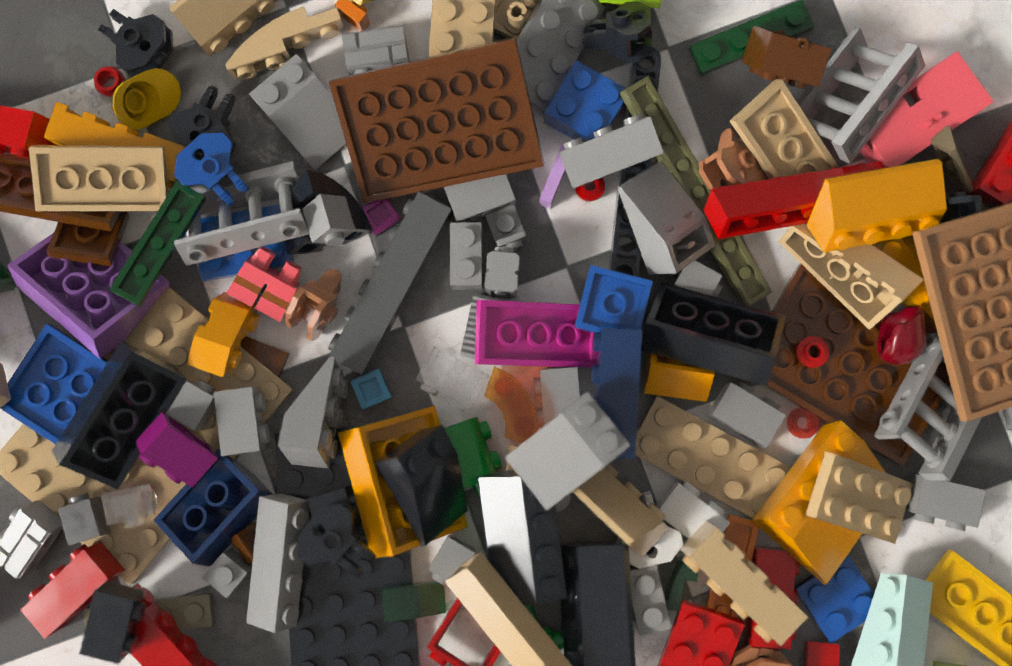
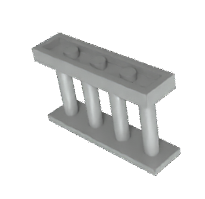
M855 26L827 62L819 87L810 85L797 101L817 134L832 140L831 143L840 160L851 164L926 65L918 45L907 43L896 56L870 48L866 43L861 28ZM860 58L888 67L881 78L877 80L850 71ZM841 82L870 91L859 104L832 95ZM823 106L851 116L840 129L813 119Z
M291 161L238 175L250 188L245 193L239 191L229 177L221 179L218 182L224 190H227L235 201L231 206H228L212 188L208 189L205 184L190 187L192 190L205 196L206 201L188 229L189 237L174 240V245L185 265L188 266L308 235V227L300 208L293 210L291 192L300 178L294 162ZM279 197L281 213L263 218L261 202ZM249 205L250 221L232 226L231 209ZM218 213L219 229L202 233L201 217Z
M938 332L927 335V347L921 356L913 361L887 412L881 417L880 425L874 436L877 439L901 438L924 457V464L919 474L927 481H951L982 417L969 422L960 421L952 389L934 374L940 362L945 363ZM928 386L951 406L946 420L942 419L921 400ZM914 412L938 432L932 447L907 426Z

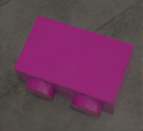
M163 412L157 416L136 440L141 453L139 457L142 461L153 468L158 465L165 470V474L172 481L178 484L183 481L190 487H193L218 459L209 443Z

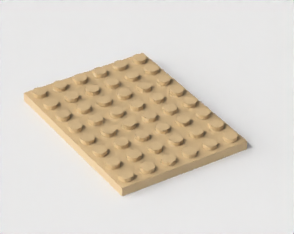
M168 286L124 341L174 366L187 378L186 381L197 383L201 379L216 387L214 392L259 387V392H263L266 401V411L262 412L263 424H266L294 391V388L276 376L241 346L239 351H242V358L238 367L232 369L224 377L187 365L194 335L199 325L205 327L209 318ZM116 348L110 351L103 358L109 361ZM216 409L203 430H192L175 420L209 443L214 452L220 449ZM22 424L0 450V475L30 501H41L51 509V513H56L59 517L58 508L70 505L69 498L88 493L89 499L101 496L111 533L80 543L90 547L101 541L125 569L119 576L130 585L134 584L170 541V538L153 521L154 518L186 483L183 481L180 484L175 483L165 474L164 469L158 465L155 468L150 467L138 457L117 490L59 465L52 453L55 444ZM234 454L229 456L232 457L234 460H237L241 454Z

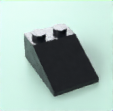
M443 425L419 430L375 462L421 546H426L468 511L458 454Z

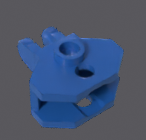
M201 133L177 155L174 176L182 185L205 184L208 189L212 188L228 206H231L235 201L231 194L218 183L226 175L233 181V184L239 191L245 193L250 189L233 171L234 167L230 164L233 143L224 133ZM197 149H202L205 153L204 158L201 160L195 157Z

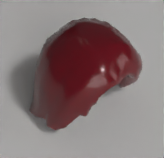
M907 307L899 313H888L880 326L877 339V352L883 361L895 365L909 364L919 358L927 347V330L924 317L925 309L923 307Z

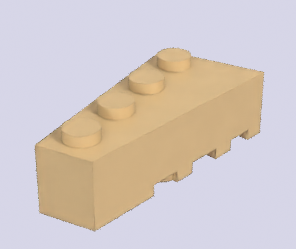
M807 224L791 226L778 241L869 330L924 280L873 245L866 244L846 250L824 253L806 226Z
M705 521L680 549L686 555L682 561L696 574L702 570L710 578L706 584L717 595L721 597L725 592L733 600L730 607L743 620L747 616L752 618L757 623L753 629L767 643L773 639L782 646L808 617L777 586L772 585L769 582V578L752 562H748L744 558L745 554L728 539H724L725 535L716 526Z

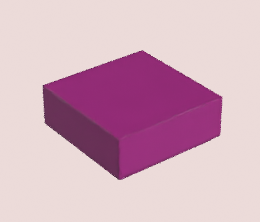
M388 198L372 201L362 207L370 222L372 231L377 237L402 220Z

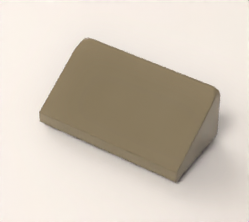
M948 125L931 139V143L938 159L942 162V167L948 181L970 193L974 189L969 171L951 127Z

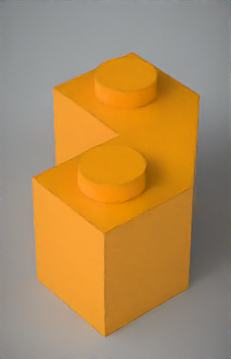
M226 292L213 298L208 308V311L211 313L209 321L205 324V327L199 325L193 338L187 365L224 377L232 369H236L242 358V351H239L241 340L251 332H255L260 321V315L257 314L258 310L255 309L257 303L255 302L250 307L226 294Z

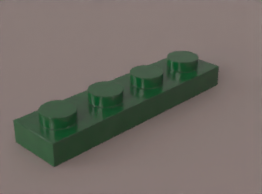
M798 0L690 45L689 51L700 76L741 60L753 26L775 32L783 30L786 35L793 37L811 31L814 28V24L804 1Z
M176 181L109 291L141 307L176 250L174 240L184 237L205 203V196Z

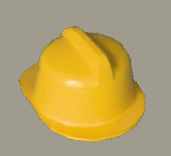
M153 68L146 70L121 83L115 89L111 109L115 112L121 124L137 130L148 127L168 116L176 109L181 95L179 82L173 74L165 69Z

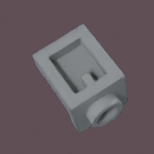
M514 205L485 215L497 247L513 248L514 251L523 247L522 242L527 241V234L522 227Z

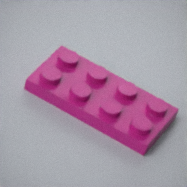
M477 300L474 364L592 368V364H597V352H593L594 333L574 328L580 307L579 304Z

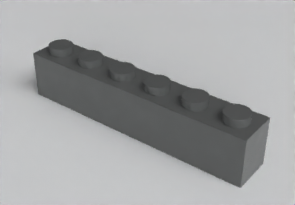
M420 192L417 193L415 199L410 197L405 204L402 212L405 214L402 223L400 225L395 224L388 236V241L391 242L386 252L381 251L373 264V268L376 270L370 280L366 278L358 292V295L361 296L356 307L351 306L343 319L346 325L342 333H336L328 347L331 350L328 357H335L337 362L361 375H366L453 216L451 208Z

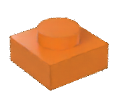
M338 0L335 7L344 20L359 31H365L368 28L370 21L364 5L360 6L353 0Z

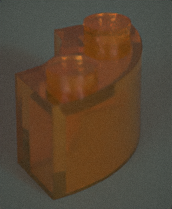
M494 366L484 397L494 402L503 413L506 424L504 437L523 443L538 431L537 414L534 404L526 389L516 378Z

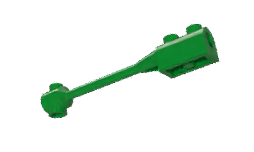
M474 417L444 429L458 454L463 487L465 489L472 486L479 499L477 476L496 473L497 469L502 468V463L496 450L489 451L486 440L491 439L492 435L486 421L479 422L478 417ZM524 605L538 622L533 605ZM540 625L560 651L563 650L564 642L560 632L555 631L552 633L551 627Z

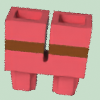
M262 246L252 257H248L226 294L252 307L263 286L267 284L255 309L280 322L300 284L297 281L302 267L287 260L281 272L269 267L276 253Z

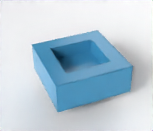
M381 369L350 381L362 410L392 398Z

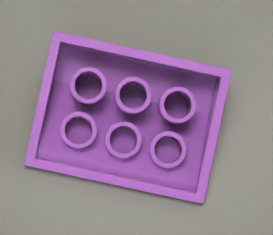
M52 233L7 266L17 288L101 359L116 348L121 340H126L167 289L169 281L160 275L142 306L138 307L109 291L133 251L120 241L112 266L68 261L64 258H61V260L54 259V257L48 256L46 252L53 236Z

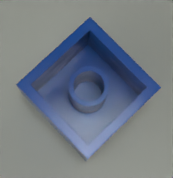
M575 60L545 111L544 123L573 140L581 137L584 143L594 139L593 132L613 125L625 104L619 93L626 88Z

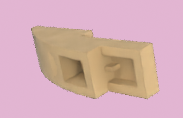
M303 6L272 20L250 36L234 52L225 64L227 71L234 79L246 80L254 77L256 72L267 68L269 70L279 69L285 62L291 59L288 49L304 48L310 44V41L319 38L330 39L337 36L340 31L345 30L338 9L334 8L309 17Z

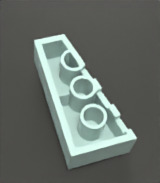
M880 574L851 666H924L932 582L909 575Z

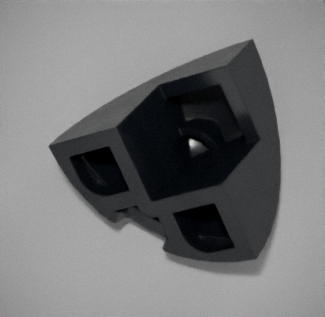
M306 170L297 180L291 192L293 210L300 208L304 220L305 217L302 209L318 195L345 196L355 231L345 238L342 245L352 242L372 230L370 222L360 204L347 189L334 179L316 171ZM310 234L285 240L287 254L319 252L326 245L312 243Z

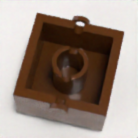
M753 26L741 62L750 66L749 72L757 74L761 78L771 81L782 79L788 85L806 89L807 84L819 87L832 49L810 42L806 38L786 35L783 30L775 32Z

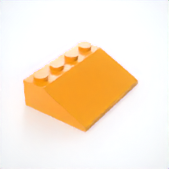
M435 406L338 433L368 547L376 553L377 557L394 556L420 546L417 537L375 462L419 430L439 426L440 422ZM465 514L433 540L467 528Z
M841 420L823 425L752 520L823 585H827L863 534L806 515L825 451L886 473L866 442Z

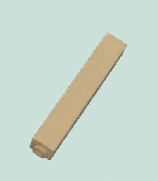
M482 552L461 564L445 582L512 666H572Z

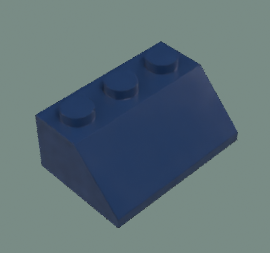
M217 449L215 452L218 459L193 487L186 484L153 520L192 564L210 567L231 545V538L245 529L257 516L259 497L273 495L253 473L229 455L221 456L220 449Z

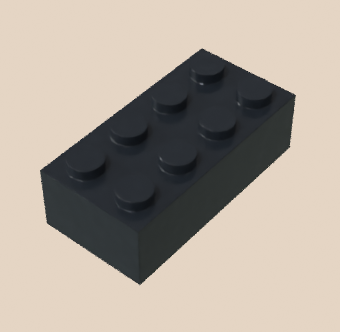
M661 282L645 325L641 350L767 386L776 359L786 316Z
M121 340L54 446L52 453L58 464L118 490L141 454L136 440L161 412L166 414L187 378L174 366Z

